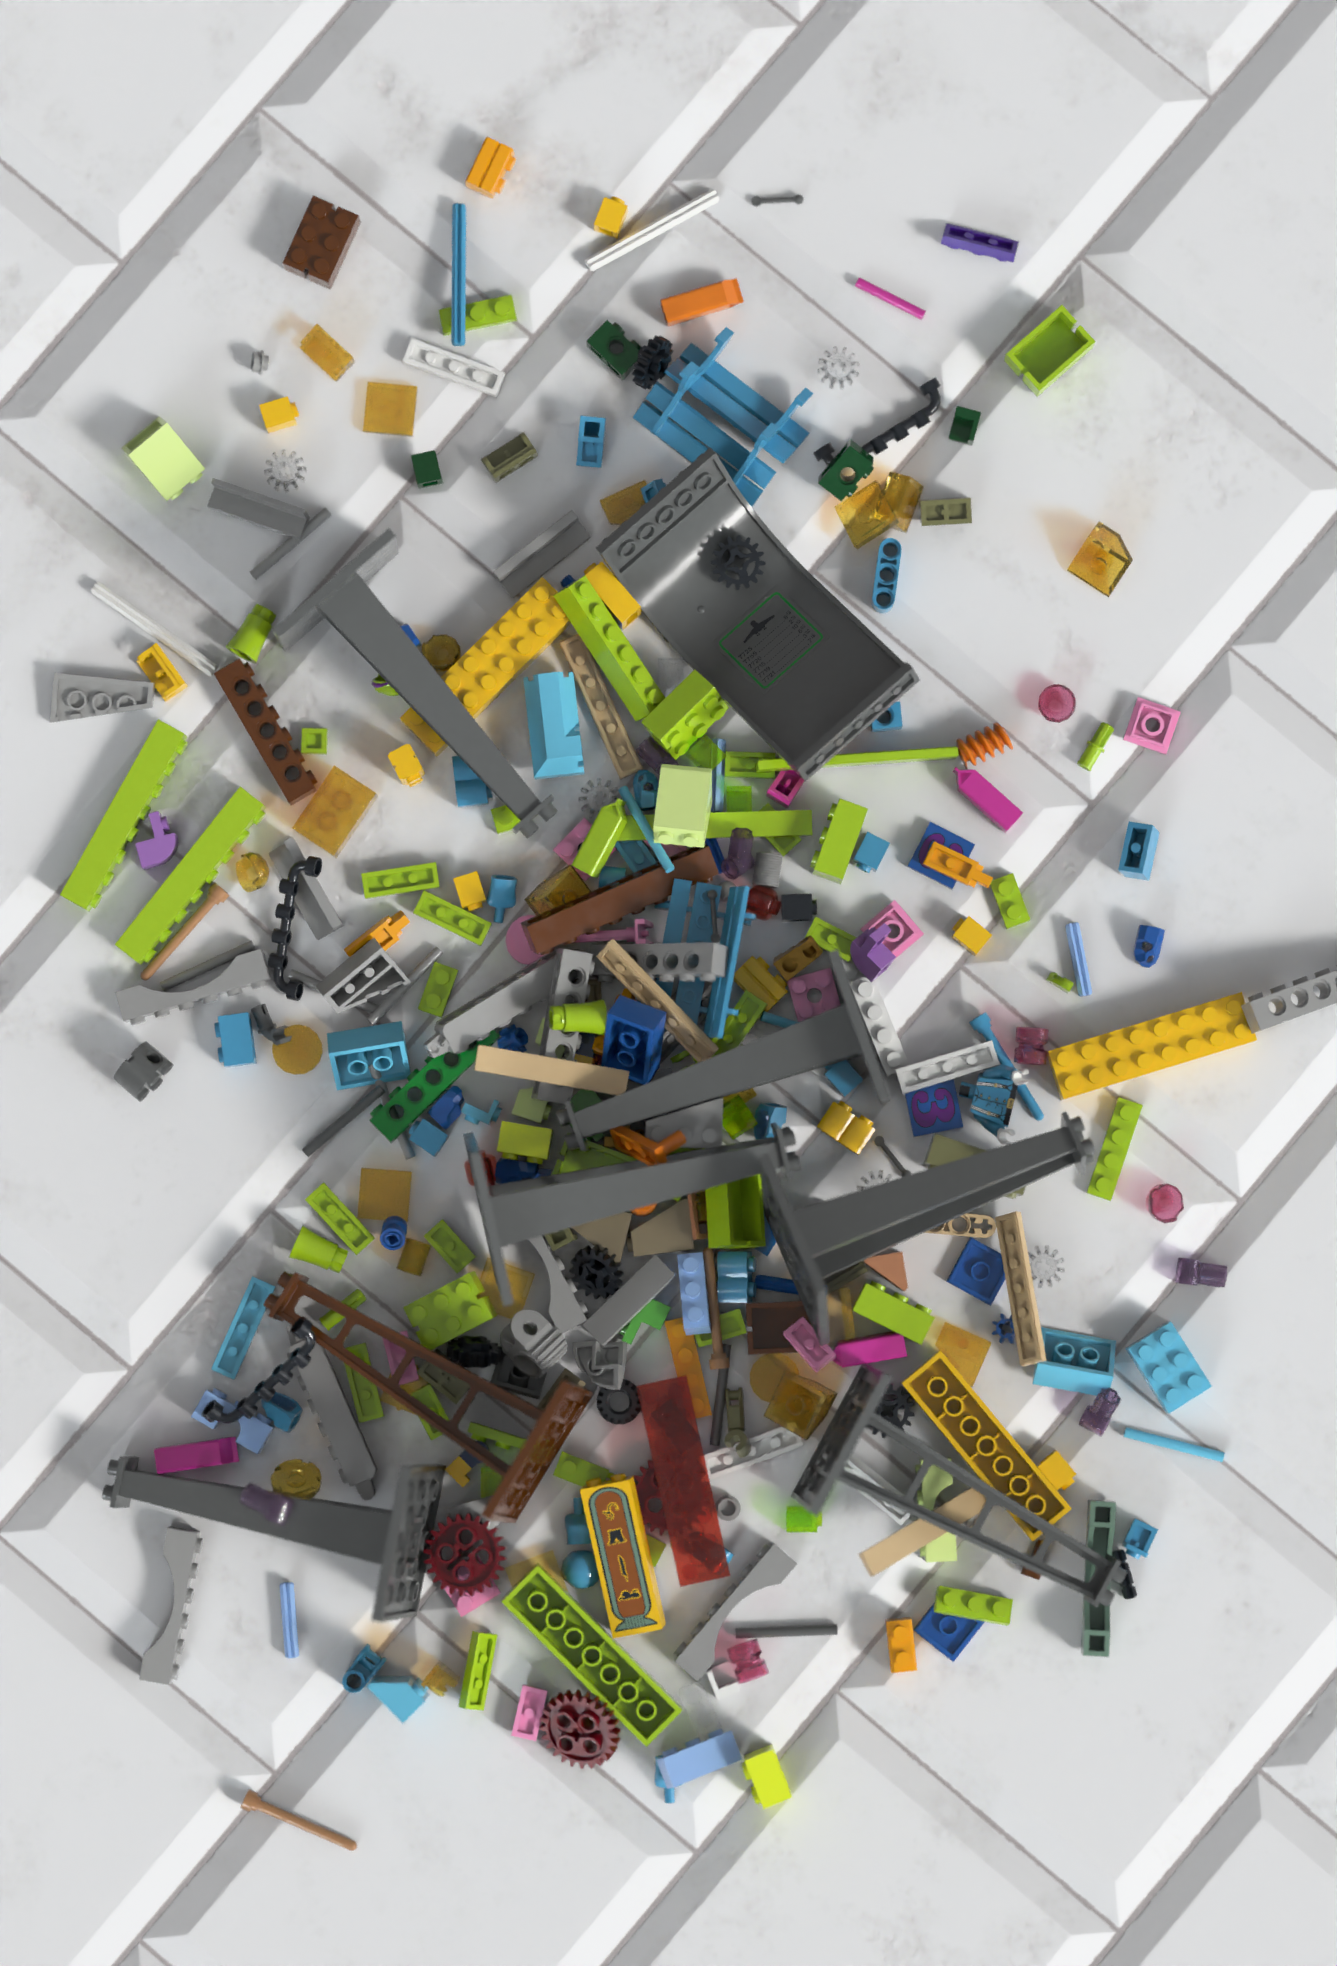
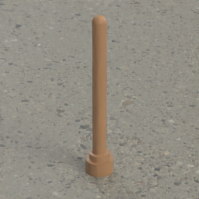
M213 883L208 889L210 891L207 894L208 898L141 972L142 980H149L212 907L220 902L224 903L230 896L217 883Z
M706 1247L703 1250L713 1345V1354H711V1359H709L710 1370L730 1368L729 1357H726V1353H723L713 1250Z
M248 1789L240 1807L248 1812L250 1810L256 1811L257 1809L350 1851H354L357 1848L355 1841L261 1800L262 1797L257 1796V1792Z

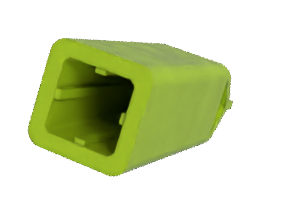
M617 798L615 803L601 807L571 864L572 866L592 877L598 878L628 821L624 808L625 801Z

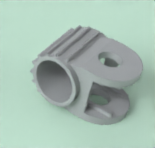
M526 1309L517 1312L511 1319L510 1324L500 1334V1346H502L503 1352L522 1373L530 1377L541 1378L568 1351L566 1349L568 1345L562 1332L534 1310Z

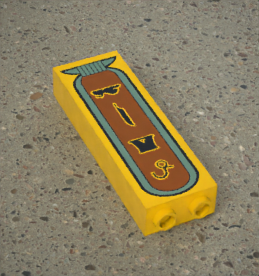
M625 1473L610 1476L611 1480L602 1482L601 1478L587 1480L586 1485L580 1489L612 1637L619 1638L663 1629L666 1621L633 1475L626 1477Z

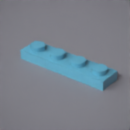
M252 1276L211 1370L233 1380L236 1379L267 1309L264 1307V1302L271 1293H274L276 1286Z

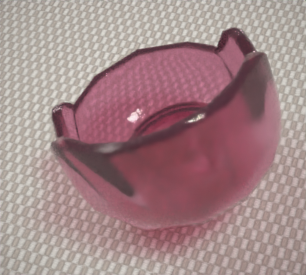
M1053 684L1046 687L1039 696V711L1046 720L1060 723L1068 720L1076 709L1075 695L1065 685Z
M1168 1183L1155 1185L1146 1197V1209L1152 1218L1162 1223L1175 1222L1179 1213L1184 1209L1182 1194L1177 1187Z

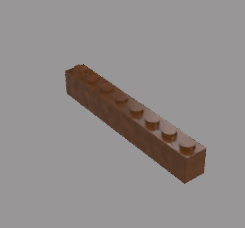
M704 845V848L691 847L669 857L675 867L669 873H666L661 863L657 862L521 922L531 951L536 954L540 953V955L549 954L555 950L554 947L562 943L563 945L571 944L577 941V937L582 934L590 935L600 930V926L607 923L609 925L616 924L622 921V917L627 914L635 915L643 912L645 906L652 903L657 905L667 901L668 896L672 894L674 878L692 881L691 886L697 884V882L708 883L712 881L713 876L719 874L709 846Z

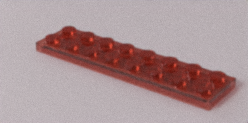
M687 1376L636 1386L679 1586L684 1587L729 1577L730 1571Z

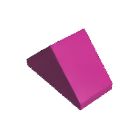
M794 770L780 771L769 787L766 796L788 809L803 785L804 780Z

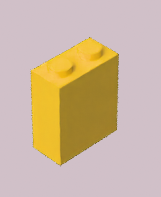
M602 561L598 565L594 562L584 570V576L587 577L622 630L642 615L641 606Z

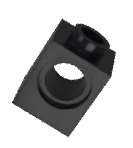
M812 894L781 895L782 922L812 921V915H817V900H812Z

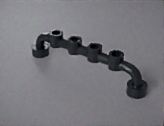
M935 377L919 387L924 396L930 395L931 402L927 407L877 436L861 448L868 453L874 452L875 455H878L889 448L886 444L894 438L896 442H899L910 435L907 431L915 425L920 429L930 423L929 416L933 415L940 406L941 397L937 388L941 385ZM828 443L813 454L818 462L823 459L829 465L834 459L832 453L835 450L831 443Z
M309 856L307 860H300L294 863L289 870L288 878H283L280 881L279 892L285 894L284 904L279 903L277 905L275 916L281 919L280 929L275 928L271 937L272 942L278 944L277 952L271 953L268 958V967L274 968L273 979L276 987L286 993L287 999L299 1001L302 997L304 990L303 982L290 980L289 983H286L283 974L288 964L286 954L292 937L290 927L291 921L295 916L294 900L299 890L298 875L304 870L306 876L318 877L322 869V859L314 856Z
M302 1316L293 1324L291 1333L299 1339L305 1337V1344L301 1348H296L283 1365L279 1364L266 1381H261L250 1396L243 1398L238 1403L234 1411L223 1413V1406L216 1400H213L204 1408L202 1416L210 1423L216 1420L226 1424L237 1421L243 1415L248 1419L253 1417L258 1410L255 1404L260 1399L265 1402L270 1401L276 1392L273 1387L278 1382L282 1385H287L293 1378L291 1370L296 1365L303 1369L311 1361V1356L308 1354L313 1350L316 1343L315 1333L311 1330L312 1322Z

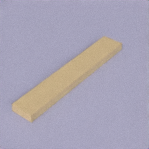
M579 634L559 642L620 780L637 773L639 770H643L591 652Z
M614 939L606 944L596 957L641 1003L666 1012L665 1028L698 1062L711 1058L719 1049L713 1041Z
M478 1045L474 1066L476 1071L614 1095L626 1092L629 1071L482 1045Z
M1015 1211L995 1217L1020 1366H1028L1046 1361L1022 1216L1021 1212Z
M969 1488L932 1511L962 1524L980 1513L986 1498L973 1488ZM918 1518L858 1555L870 1577L948 1531Z

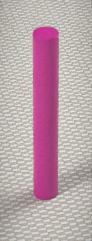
M860 277L855 287L921 320L926 313L925 310Z

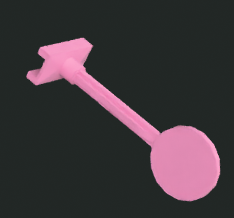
M534 915L519 917L511 924L506 935L508 952L513 959L527 965L544 956L531 951L521 926V922L535 917ZM635 919V927H626L625 930L598 931L590 935L585 933L578 936L577 941L573 943L611 941L614 939L615 941L627 940V942H635L636 944H654L647 940L646 937L649 936V931H646V928H654L652 922L646 919Z

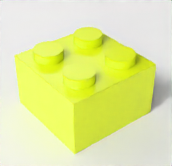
M502 1121L497 1152L502 1153L501 1157L505 1159L518 1160V1156L527 1157V1162L542 1165L543 1160L549 1161L553 1130Z
M772 1744L744 1755L745 1762L741 1763V1767L746 1780L752 1779L754 1784L750 1788L756 1805L761 1803L763 1809L792 1798L790 1788Z

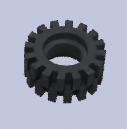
M623 1379L620 1390H611L603 1387L600 1389L597 1395V1408L600 1415L606 1421L616 1425H623L633 1421L640 1413L642 1407L641 1392L629 1380ZM624 1392L627 1394L630 1403L626 1410L618 1412L611 1408L609 1400L613 1393Z

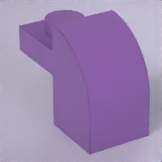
M159 811L149 813L155 838L135 843L141 867L144 870L167 863L174 856L178 847L177 835L175 833L166 834V831H170L166 816L162 817Z
M885 923L878 929L872 927L870 930L867 929L853 940L850 946V953L854 964L871 982L885 972L896 958L882 943L891 932V929Z

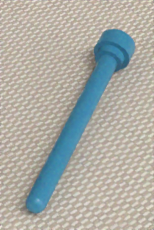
M987 1012L971 1020L969 1023L974 1031L977 1030L979 1034L982 1033L987 1042L992 1040L1000 1064L1015 1068L990 1028L992 1026L990 1024L991 1019ZM1025 1084L1018 1085L1017 1091L1035 1120H1042L1044 1114Z

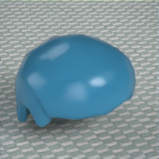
M587 1550L572 1551L563 1560L561 1572L564 1580L572 1587L580 1589L594 1586L600 1579L593 1552Z

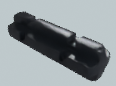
M1123 1549L1115 1550L1112 1552V1557L1121 1561L1119 1566L1127 1570L1126 1576L1120 1584L1123 1587L1121 1589L1123 1598L1125 1600L1135 1598L1137 1592L1135 1586L1132 1585L1134 1582L1129 1564L1125 1561L1127 1559L1125 1551Z

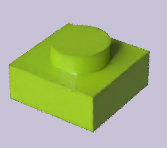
M506 805L491 809L498 834L511 831L520 822L518 817Z

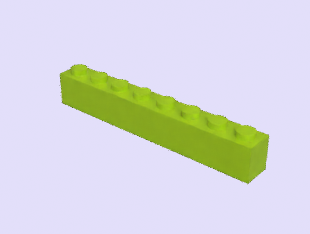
M159 719L157 720L60 896L89 912L92 907L95 909L102 898V895H100L104 885L108 886L114 877L112 871L116 863L119 865L122 863L127 853L124 850L128 842L132 843L139 832V829H137L141 820L145 821L151 811L149 804L153 797L155 799L159 797L163 789V785H161L165 776L169 777L176 765L173 762L177 754L182 755L187 747L188 742L185 741L187 736L183 732Z
M239 787L115 945L141 965L144 961L148 963L156 954L154 949L159 942L164 943L171 935L172 931L170 928L174 923L177 922L179 924L188 913L185 909L191 902L195 904L203 894L201 889L206 883L211 884L218 876L219 872L217 869L222 863L227 864L233 857L235 852L232 850L238 843L243 844L250 835V832H248L250 827L254 823L256 825L259 824L264 818L266 807L242 787Z

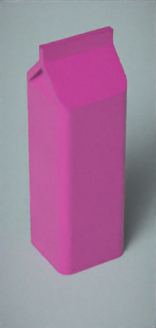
M956 767L954 768L953 773L957 777V790L1006 833L1023 812L976 770H959Z
M895 1331L839 1340L832 1349L836 1354V1358L832 1361L843 1368L907 1357L904 1336Z
M236 1436L155 1448L154 1455L157 1474L239 1462L237 1443L235 1442Z

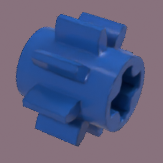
M515 1024L499 1031L501 1035L497 1040L499 1049L522 1053L527 1051L524 1045L528 1043V1035L524 1029L516 1028Z
M1002 1313L1000 1314L1001 1320L999 1322L992 1321L996 1325V1331H993L992 1335L1001 1336L999 1343L1003 1344L1007 1338L1011 1344H1014L1015 1332L1012 1315L1009 1319H1006V1316ZM1010 1322V1327L1013 1331L1012 1333L1007 1332L1004 1335L1005 1330L1002 1329L1003 1324L1008 1325Z

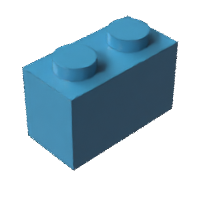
M1136 822L1128 823L1118 869L1125 877L1150 880L1160 833L1153 825Z
M246 1012L218 1016V1022L214 1025L216 1037H221L222 1047L218 1048L219 1062H224V1066L227 1068L257 1064L251 1014Z

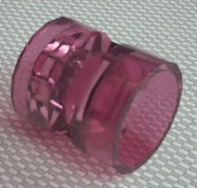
M1016 1027L1015 1042L1019 1046L1014 1050V1063L1046 1065L1047 1050L1044 1049V1045L1048 1044L1049 1029Z
M752 1639L727 1649L731 1664H736L734 1672L739 1684L755 1680L769 1673L765 1659L760 1658L762 1651L757 1639Z

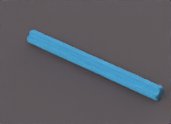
M455 203L452 206L451 342L453 346H464L466 205Z

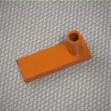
M624 1126L610 1129L617 1150L649 1166L666 1163V1156L686 1143V1138L680 1130L675 1131L659 1143H656Z

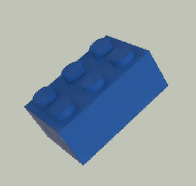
M620 995L607 1013L601 1066L629 1071L628 1079L643 1085L649 1083L660 1067L666 1012Z

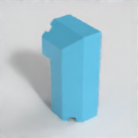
M551 672L533 675L532 681H529L528 677L523 678L535 780L585 774L580 731H578L580 727L573 672H568L569 677H564L563 672Z

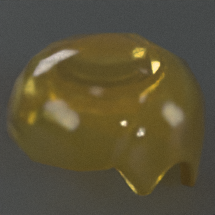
M447 634L433 635L430 640L422 644L421 653L435 671H448L461 658V648L458 642Z
M249 852L241 855L242 859L236 862V874L240 885L246 892L261 889L269 879V867L266 860L258 853Z

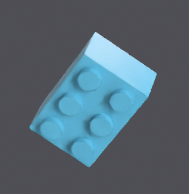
M1167 1321L1125 1348L1166 1413L1170 1414L1212 1387L1171 1321Z

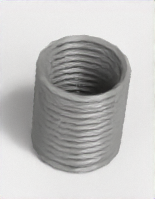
M757 852L752 884L760 887L778 888L783 856L776 853Z

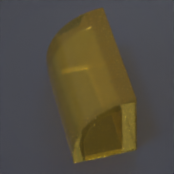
M890 472L873 519L887 527L907 533L924 487L910 476Z

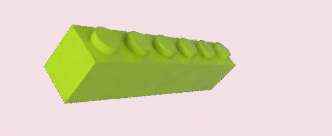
M583 576L553 596L637 722L647 717L665 699V696L587 577Z

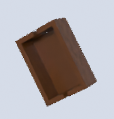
M312 196L284 258L283 266L285 270L305 279L308 275L310 281L331 290L361 223L359 215L339 206L335 210L334 204Z
M802 1301L747 1303V1327L752 1326V1331H747L748 1355L797 1353V1350L784 1337L783 1332L802 1317L811 1325Z

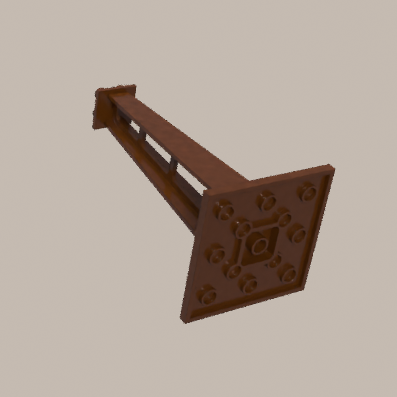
M284 1271L277 1281V1284L284 1288L280 1296L271 1293L264 1302V1307L271 1310L268 1316L279 1321L286 1320L293 1325L301 1317L295 1312V1306L302 1296H307L344 1316L346 1323L334 1339L312 1325L311 1330L315 1333L316 1343L502 1476L501 1483L481 1515L492 1521L516 1523L594 1395V1392L563 1380L548 1406L543 1410L307 1283L310 1279L307 1276L297 1272L289 1274ZM359 1324L405 1349L406 1354L391 1378L385 1377L344 1347V1341L354 1325ZM414 1357H420L470 1385L469 1392L450 1421L445 1420L399 1386L401 1377ZM483 1391L537 1421L512 1465L501 1460L459 1429L458 1425L478 1392Z

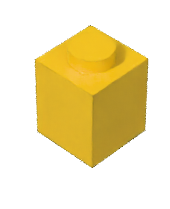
M613 196L610 199L604 197L594 222V231L618 239L628 213V206L625 205L622 199Z
M288 396L259 405L268 433L297 425L295 417L299 416L295 402L290 403Z
M475 871L453 878L462 908H468L469 912L483 908L482 903L487 902L478 872Z
M970 916L966 920L960 918L952 928L955 932L952 938L974 956L992 936L990 932Z
M1057 1450L1051 1452L1036 1465L1056 1490L1061 1488L1064 1491L1075 1482L1073 1477L1076 1473Z

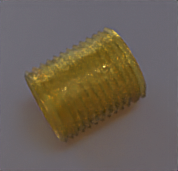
M406 1238L396 1269L421 1277L432 1246Z

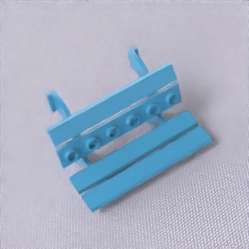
M726 327L715 338L714 341L718 344L709 356L691 343L680 357L665 370L664 373L679 384L676 394L672 393L658 381L655 383L645 399L660 409L663 414L647 401H644L633 418L693 463L708 448L668 417L673 419L739 470H735L719 457L739 491L750 506L753 507L763 493V490L743 475L745 474L763 489L767 487L776 471L756 456L763 448L774 458L784 463L795 452L796 448L807 438L809 432L790 417L799 406L802 407L811 398L813 392L805 387L785 413L780 411L715 361L734 334L733 331ZM689 391L694 397L731 423L733 427L749 437L755 443L752 452L748 451L684 402L681 398L685 392Z
M674 878L670 901L667 900L654 906V909L668 911L663 943H681L686 913H691L686 943H711V935L713 934L711 904L707 893L710 890L717 892V898L715 899L716 916L718 919L724 920L720 944L729 947L726 977H716V981H713L708 1008L700 1006L705 981L700 980V977H696L694 982L679 980L675 1003L696 1025L699 1012L707 1014L704 1033L709 1038H723L727 1017L738 1016L739 1010L728 1008L742 928L743 925L751 926L752 920L756 919L755 914L745 912L750 887H730L726 911L722 913L718 912L722 886L697 882L693 907H689L688 901L692 881ZM656 978L655 983L671 998L674 982H663Z

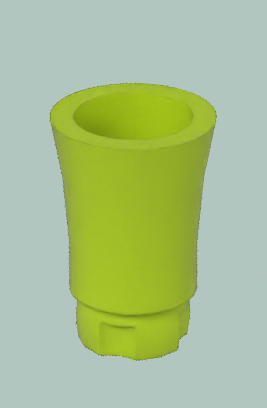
M255 604L251 613H248L241 627L226 645V648L238 657L256 664L264 642L272 629L276 614L264 606Z
M603 999L585 1003L550 1006L549 1026L552 1030L605 1034L607 1011Z
M303 1225L289 1258L301 1260L325 1270L329 1268L334 1272L340 1273L349 1251L338 1247V1244L319 1236Z

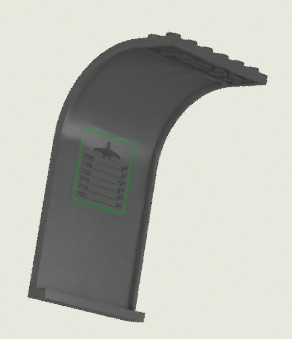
M711 448L699 455L693 463L681 471L676 478L663 487L646 504L642 505L634 515L624 521L618 529L596 547L614 576L638 602L643 614L693 670L698 671L716 688L721 698L805 782L920 681L911 665L907 662L904 663L785 548L744 498L721 460ZM737 535L741 536V541L743 542L749 537V544L751 546L758 543L756 551L764 552L759 559L766 562L765 565L759 566V569L764 572L763 575H755L758 582L754 583L750 580L749 588L747 589L744 584H740L739 590L735 589V584H731L729 588H726V580L719 583L718 579L721 575L719 573H712L717 568V565L711 564L712 560H717V556L713 554V551H721L718 544L722 542L727 545V537H730L734 542ZM737 546L739 552H742L746 555L751 553V551L743 546ZM728 549L722 556L721 564L726 563L730 557ZM734 556L735 561L727 567L737 566L741 570L742 564L749 560V558L739 559L738 556ZM755 561L749 563L747 567L748 576L754 570ZM728 571L725 573L732 579L740 580L734 572ZM703 606L705 608L704 613H699L697 608Z

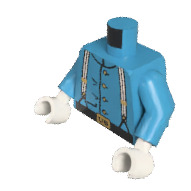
M1003 1064L979 1073L976 1085L961 1081L958 1096L973 1099L970 1112L973 1113L974 1118L987 1131L995 1135L1001 1144H1010L1011 1142L1006 1139V1135H1015V1131L1005 1129V1127L1009 1125L1018 1085L1028 1083V1081L1022 1079L1021 1074H1027L1029 1070L1026 1068L1018 1070Z

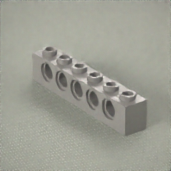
M714 942L619 944L653 980L654 978H659V981L674 982V978H679L680 981L694 982L696 977H700L702 981H716V977H726L728 946ZM590 945V954H593L592 959L595 962L591 976L598 977V982L612 983L613 979H617L616 976L596 957L606 945Z
M557 948L539 1056L557 1058L555 1049L557 1046L562 1045L565 1049V1054L560 1059L577 1062L574 1058L576 1049L578 1050L581 1045V1035L579 1032H566L563 1034L560 1030L550 1029L549 1008L550 1006L564 1004V999L569 994L573 997V1004L584 1003L585 999H588L590 994L588 978L589 974L593 973L595 965L592 959L593 954ZM574 969L578 974V979L572 984L568 979V975ZM534 1081L531 1098L565 1104L564 1102H567V1099L570 1100L573 1087Z
M1329 968L1314 973L1316 976L1314 979L1308 980L1307 976L1292 981L1294 985L1292 987L1286 988L1283 984L1270 989V995L1263 996L1261 992L1248 997L1249 1002L1241 1005L1251 1033H1256L1337 1003V985L1335 983L1337 970L1330 972ZM1314 985L1320 990L1319 997L1313 992ZM1291 994H1295L1297 996V1005H1295L1292 1002ZM1269 1002L1275 1005V1013L1270 1011Z

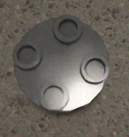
M147 1041L131 1053L132 1057L129 1060L126 1059L114 1075L117 1083L139 1102L144 1100L149 1094V1089L155 1091L161 1085L163 1079L160 1077L162 1075L165 1076L174 1066L172 1062Z

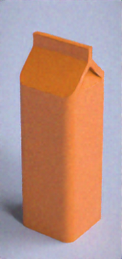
M737 278L723 280L660 300L667 327L725 310L744 302Z

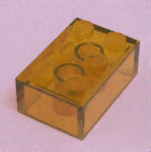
M334 765L292 829L337 859L378 798V795Z

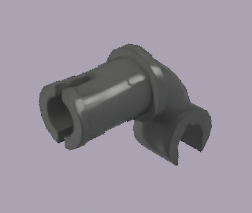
M266 1004L258 1005L251 1009L259 1028L258 1034H262L275 1045L291 1041L292 1036L286 1037L284 1035V1030L288 1026L284 1025L276 1028L277 1025L273 1024Z

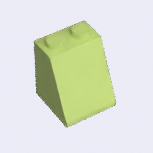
M160 416L121 448L166 501L170 498L174 500L183 492L182 488L189 482L193 484L203 475L201 472L205 469L169 424Z
M661 764L653 825L654 843L704 848L712 806L711 768Z

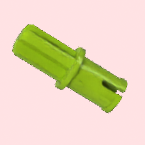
M1102 722L1091 741H1087L1088 746L1077 762L1080 767L1087 771L1092 770L1091 768L1100 753H1104L1105 750L1103 748L1114 731L1111 725Z
M356 1289L341 1302L356 1309L366 1301V1297L361 1290ZM330 1310L320 1317L319 1320L330 1331L332 1327L345 1317Z

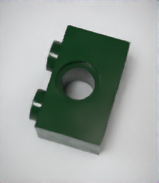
M607 320L586 341L587 347L623 381L634 370V363L637 362L638 352L642 347L633 339L629 341L624 336L625 331L616 322L611 324ZM619 343L624 349L621 353L615 354L610 351L611 345Z
M850 439L819 475L818 484L842 502L846 496L850 498L858 488L856 484L862 477L866 479L874 469L872 466L874 457ZM850 467L854 470V474L845 476L841 473V470Z

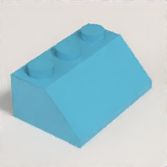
M402 1021L327 1033L328 1054L337 1090L373 1085L377 1080L383 1082L402 1080L411 1074ZM373 1065L376 1070L380 1071L382 1077L380 1079L372 1078L368 1066Z
M1041 1327L1046 1361L1034 1364L1033 1384L1108 1398L1114 1376L1116 1341Z
M376 1676L367 1686L402 1723L430 1695L427 1692L429 1687L419 1677L415 1680L412 1676Z

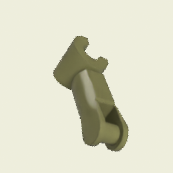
M739 1387L738 1390L731 1391L729 1388H726L729 1433L726 1435L724 1443L727 1448H730L736 1442H740L736 1446V1453L740 1458H744L751 1451V1444L744 1433L743 1388ZM739 1400V1405H731V1401Z

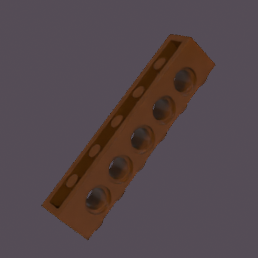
M239 658L215 672L216 679L289 804L293 805L316 792L317 789L314 784L318 783L311 770L305 771L301 764L305 761L298 748L293 750L289 741L293 739L286 727L280 728L276 721L280 716L274 706L268 707L264 698L267 697V694L261 684L255 685L251 678L255 673L249 663L243 664ZM240 682H247L249 684V689L244 694L236 692V687ZM254 703H258L262 707L258 715L249 714V707ZM265 725L274 726V733L269 737L261 735V730ZM279 746L287 749L286 755L281 759L274 757V750ZM290 768L299 769L297 779L288 780L286 778V773Z

